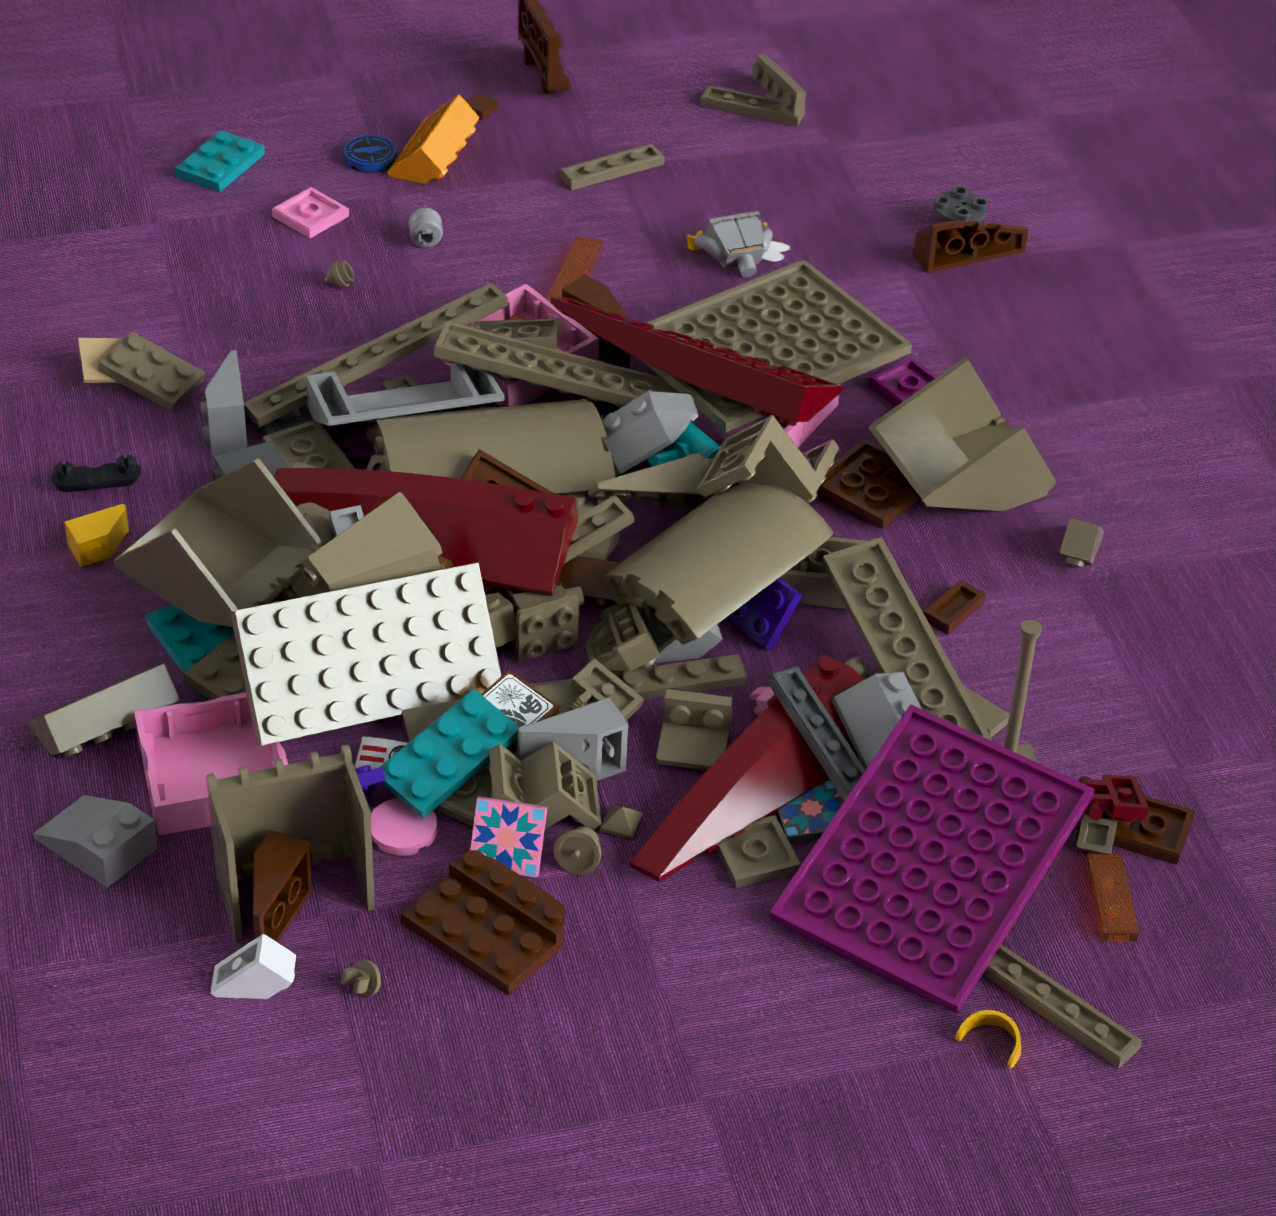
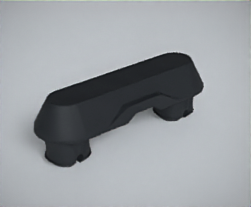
M122 455L116 459V463H108L93 468L88 466L74 467L71 462L65 461V464L59 462L54 466L55 472L52 474L51 479L62 492L129 486L136 482L141 473V468L135 463L136 458L131 455H127V458H124Z

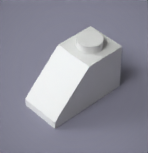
M262 934L215 965L210 994L215 997L268 999L279 991L287 989L292 984L295 977L296 955L270 937Z

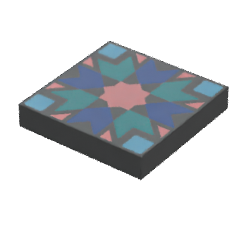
M827 780L805 791L798 798L778 809L776 817L791 845L814 842L819 840L844 803V800L831 780Z

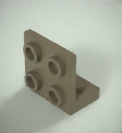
M574 594L517 611L516 639L507 644L518 662L578 645V597Z
M666 689L663 725L656 763L707 771L726 751L733 697Z

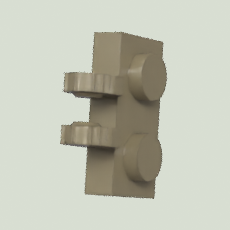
M594 658L572 678L571 685L582 695L572 703L569 711L586 706L590 702L594 703L610 698L625 720H627L643 705L644 698Z

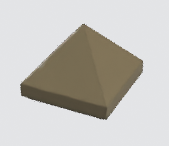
M610 805L600 827V832L633 840L643 818V813L623 806Z

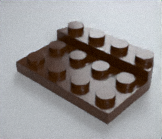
M518 0V40H521L524 45L522 57L524 65L535 64L541 74L540 92L543 95L570 91V78L564 74L559 56V48H562L560 33L555 31L552 20L547 18L545 9L539 5L538 0Z
M470 850L463 857L449 863V874L401 913V923L505 994L510 995L555 955L563 945L565 908L556 898L501 862L484 856L478 850Z

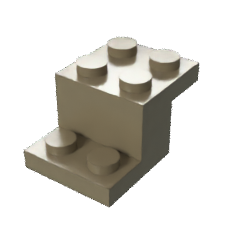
M554 741L522 761L500 743L489 750V771L492 778L493 791L491 795L493 799L548 807L545 829L568 815L575 822H580L592 830L602 825L596 775Z

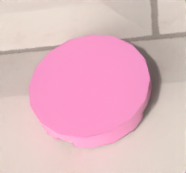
M398 798L382 802L371 813L372 843L374 841L378 845V849L384 853L395 856L419 853V849L425 845L426 848L429 847L437 835L436 815L432 811L424 819H421Z

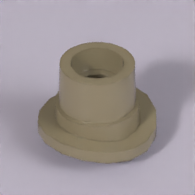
M578 827L575 830L564 832L555 841L553 848L555 860L567 872L577 876L588 875L593 872L599 865L602 854L598 835L588 827Z

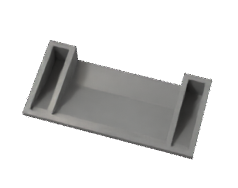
M451 363V381L349 396H347L336 372L306 376L307 407L315 422L327 426L504 401V394L490 371H477L468 365Z

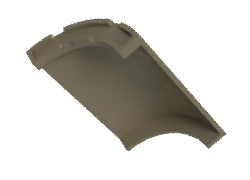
M588 399L400 415L373 419L370 421V424H366L367 442H372L373 451H376V455H381L385 471L460 479L476 452L480 449L559 495L589 492L588 490L597 483L616 478L611 451H604L602 441L607 439L603 422L596 407L592 402H588Z

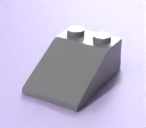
M237 350L229 352L205 389L206 402H200L202 421L208 420V426H202L204 444H210L211 456L247 447L244 402Z
M88 795L80 797L33 833L34 839L106 888L158 848L155 819L130 803Z

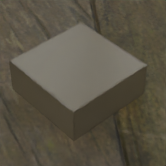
M1083 814L1076 850L1111 857L1117 821L1104 818L1093 820L1090 816Z

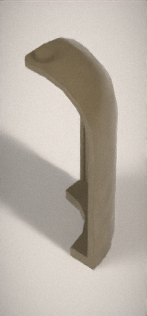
M740 484L709 498L605 573L600 579L617 604L632 603L641 608L649 605L656 609L655 617L667 625L679 642L684 645L700 638L810 555L834 533L825 520L808 503L795 494L776 486Z

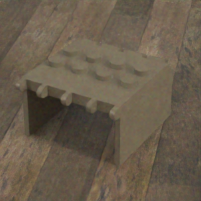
M349 744L341 746V753L319 758L318 752L315 751L309 753L310 760L284 765L282 759L274 760V768L248 773L247 767L244 766L238 768L239 775L216 780L214 773L206 775L215 869L219 880L220 893L235 941L243 940L237 883L250 880V873H254V862L252 860L254 848L258 842H263L270 830L310 842L311 866L319 865V858L324 857L325 863L350 858L368 911L375 909L371 811L352 763Z

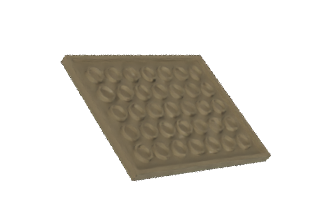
M804 259L646 322L654 325V329L671 330L713 343L714 349L716 347H724L739 351L740 358L742 356L758 357L767 360V365L787 366L835 384H840L911 353L912 343ZM644 362L679 393L690 394L694 399L696 408L725 433L763 417V415L752 412V406L693 385Z

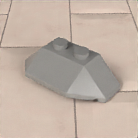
M648 391L602 419L607 439L602 441L604 451H611L615 475L623 474L672 444L686 430L689 423L695 421L698 417V412L694 399L690 394Z

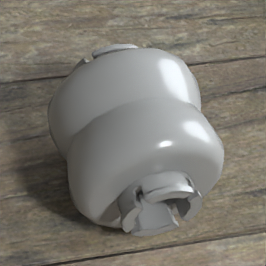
M424 207L413 211L409 216V236L415 245L424 248L433 247L442 239V220L437 211Z

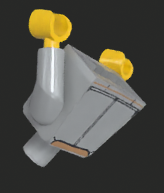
M759 211L709 219L705 235H703L702 231H697L696 236L689 234L686 236L688 249H703L715 260H719L723 268L739 267L742 277H750L757 272L755 264L760 263L763 254L768 251L773 233L767 227V222L761 224Z

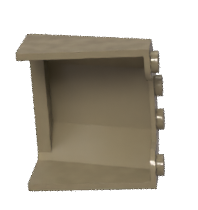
M398 492L308 556L303 561L304 569L302 574L287 588H283L280 595L286 601L443 570L446 568L438 560V556L442 554V549L439 542L403 493Z

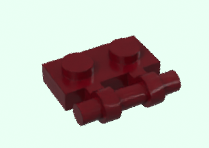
M1103 774L1102 780H1091L1086 776L1078 780V782L1094 788V797L1084 811L1091 819L1098 820L1103 815L1102 811H1109L1112 818H1117L1124 822L1147 820L1149 807L1136 776Z

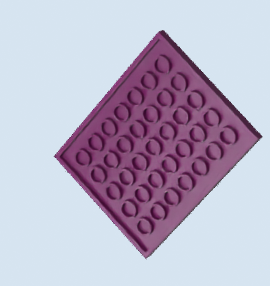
M910 704L770 910V919L958 1014L1094 797V788Z

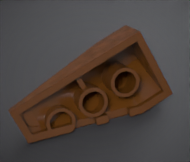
M963 220L933 224L916 232L913 256L927 273L1024 253L1028 229L1022 226Z

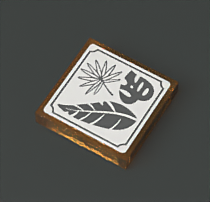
M510 670L481 694L520 728L556 716L559 713V706ZM518 739L508 747L513 753L518 749Z

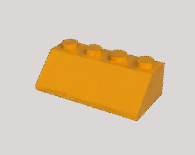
M458 94L423 120L389 168L387 174L390 177L422 184L428 183L433 178L436 181L447 173L448 169L446 167L457 158L455 153L466 145L465 139L476 130L474 125L480 117Z

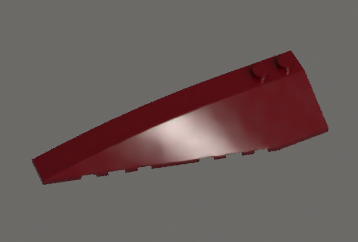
M551 297L550 303L598 336L638 359L693 385L752 406V412L756 414L770 416L771 413L779 416L778 421L787 425L796 426L797 422L810 421L838 396L843 389L841 385L787 366L767 365V360L758 357L742 356L740 358L739 351L724 347H716L714 349V344L671 330L654 329V325L646 322L628 320V323H626L627 316L606 311L601 314V308L569 298Z
M277 468L274 479L296 507L300 504L312 502L329 511H335L361 505L363 515L366 516L395 494L401 492L439 542L442 549V554L438 556L439 563L443 562L453 567L479 563L483 583L550 596L554 594L578 523L575 497L433 475L364 469Z
M823 654L803 675L859 759L832 700L835 696L862 682L864 679L852 667ZM778 698L748 726L689 790L630 862L631 868L660 882L691 864L694 856L718 848V842L729 836L735 838L744 833L747 825L773 816L778 812V809L798 798L800 794L818 786L829 778Z

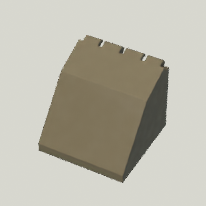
M967 357L960 360L868 426L873 436L927 507L1004 512L1047 496L1048 490L1056 485L1055 478L1022 424L1012 429L1003 417H999L1002 415Z
M257 458L197 489L115 558L113 563L122 573L198 621L233 627L230 611L269 604L283 591V588H287L302 574L304 569L303 561L320 548L317 544L322 540L262 461Z

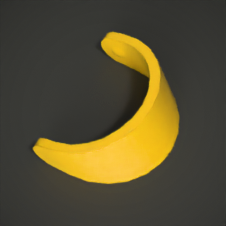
M995 1010L979 1011L966 1018L956 1033L955 1040L958 1042L971 1029L981 1025L1001 1027L1014 1037L1016 1046L1007 1063V1067L1012 1069L1021 1056L1022 1050L1020 1032L1016 1023L1006 1014Z

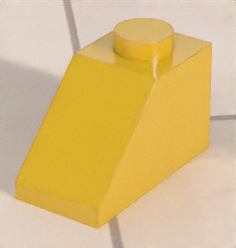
M124 503L65 521L67 544L80 567L112 557L129 531L127 511Z

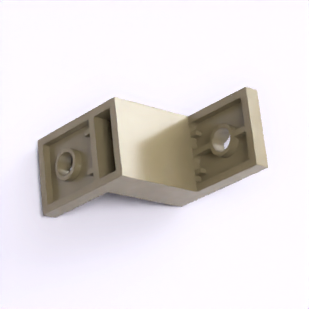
M771 415L727 437L697 489L705 498L715 492L717 494L725 492L736 482L739 485H770L785 489L809 504L817 497L816 492L825 481L828 469L834 464L833 459L839 447L831 439L801 453L775 417Z

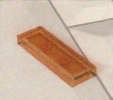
M1088 854L1086 863L1101 941H1137L1139 932L1123 854Z

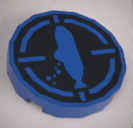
M376 135L356 137L350 140L344 147V160L346 164L351 168L352 165L356 166L357 170L361 172L383 171L389 168L390 163H394L397 156L394 143L385 137Z

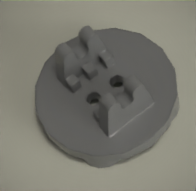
M955 186L952 188V191H947L935 197L933 209L942 222L952 220L980 222L986 217L988 201L985 198L968 192V189L963 186Z

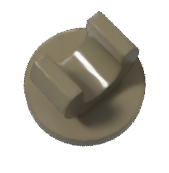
M362 960L357 962L353 968L344 969L340 983L343 985L352 984L353 992L362 997H370L379 991L381 975L375 963L370 960Z

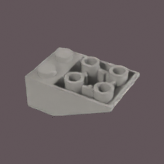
M610 698L590 703L586 706L518 728V759L522 761L554 741L595 774L596 781L626 771L628 723Z

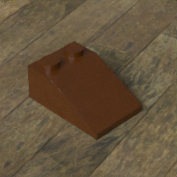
M585 274L562 289L563 298H569L601 308V314L606 311L627 316L626 323L630 320L608 287ZM587 329L599 338L600 357L617 366L630 368L631 354Z
M270 830L263 842L257 843L252 855L254 862L253 921L255 939L265 934L278 943L313 890L310 842Z

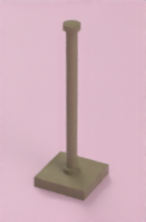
M1030 619L1021 623L1020 633L1023 637L1003 747L1037 762L1032 744L1018 745L1036 640L1042 632V625L1038 621Z

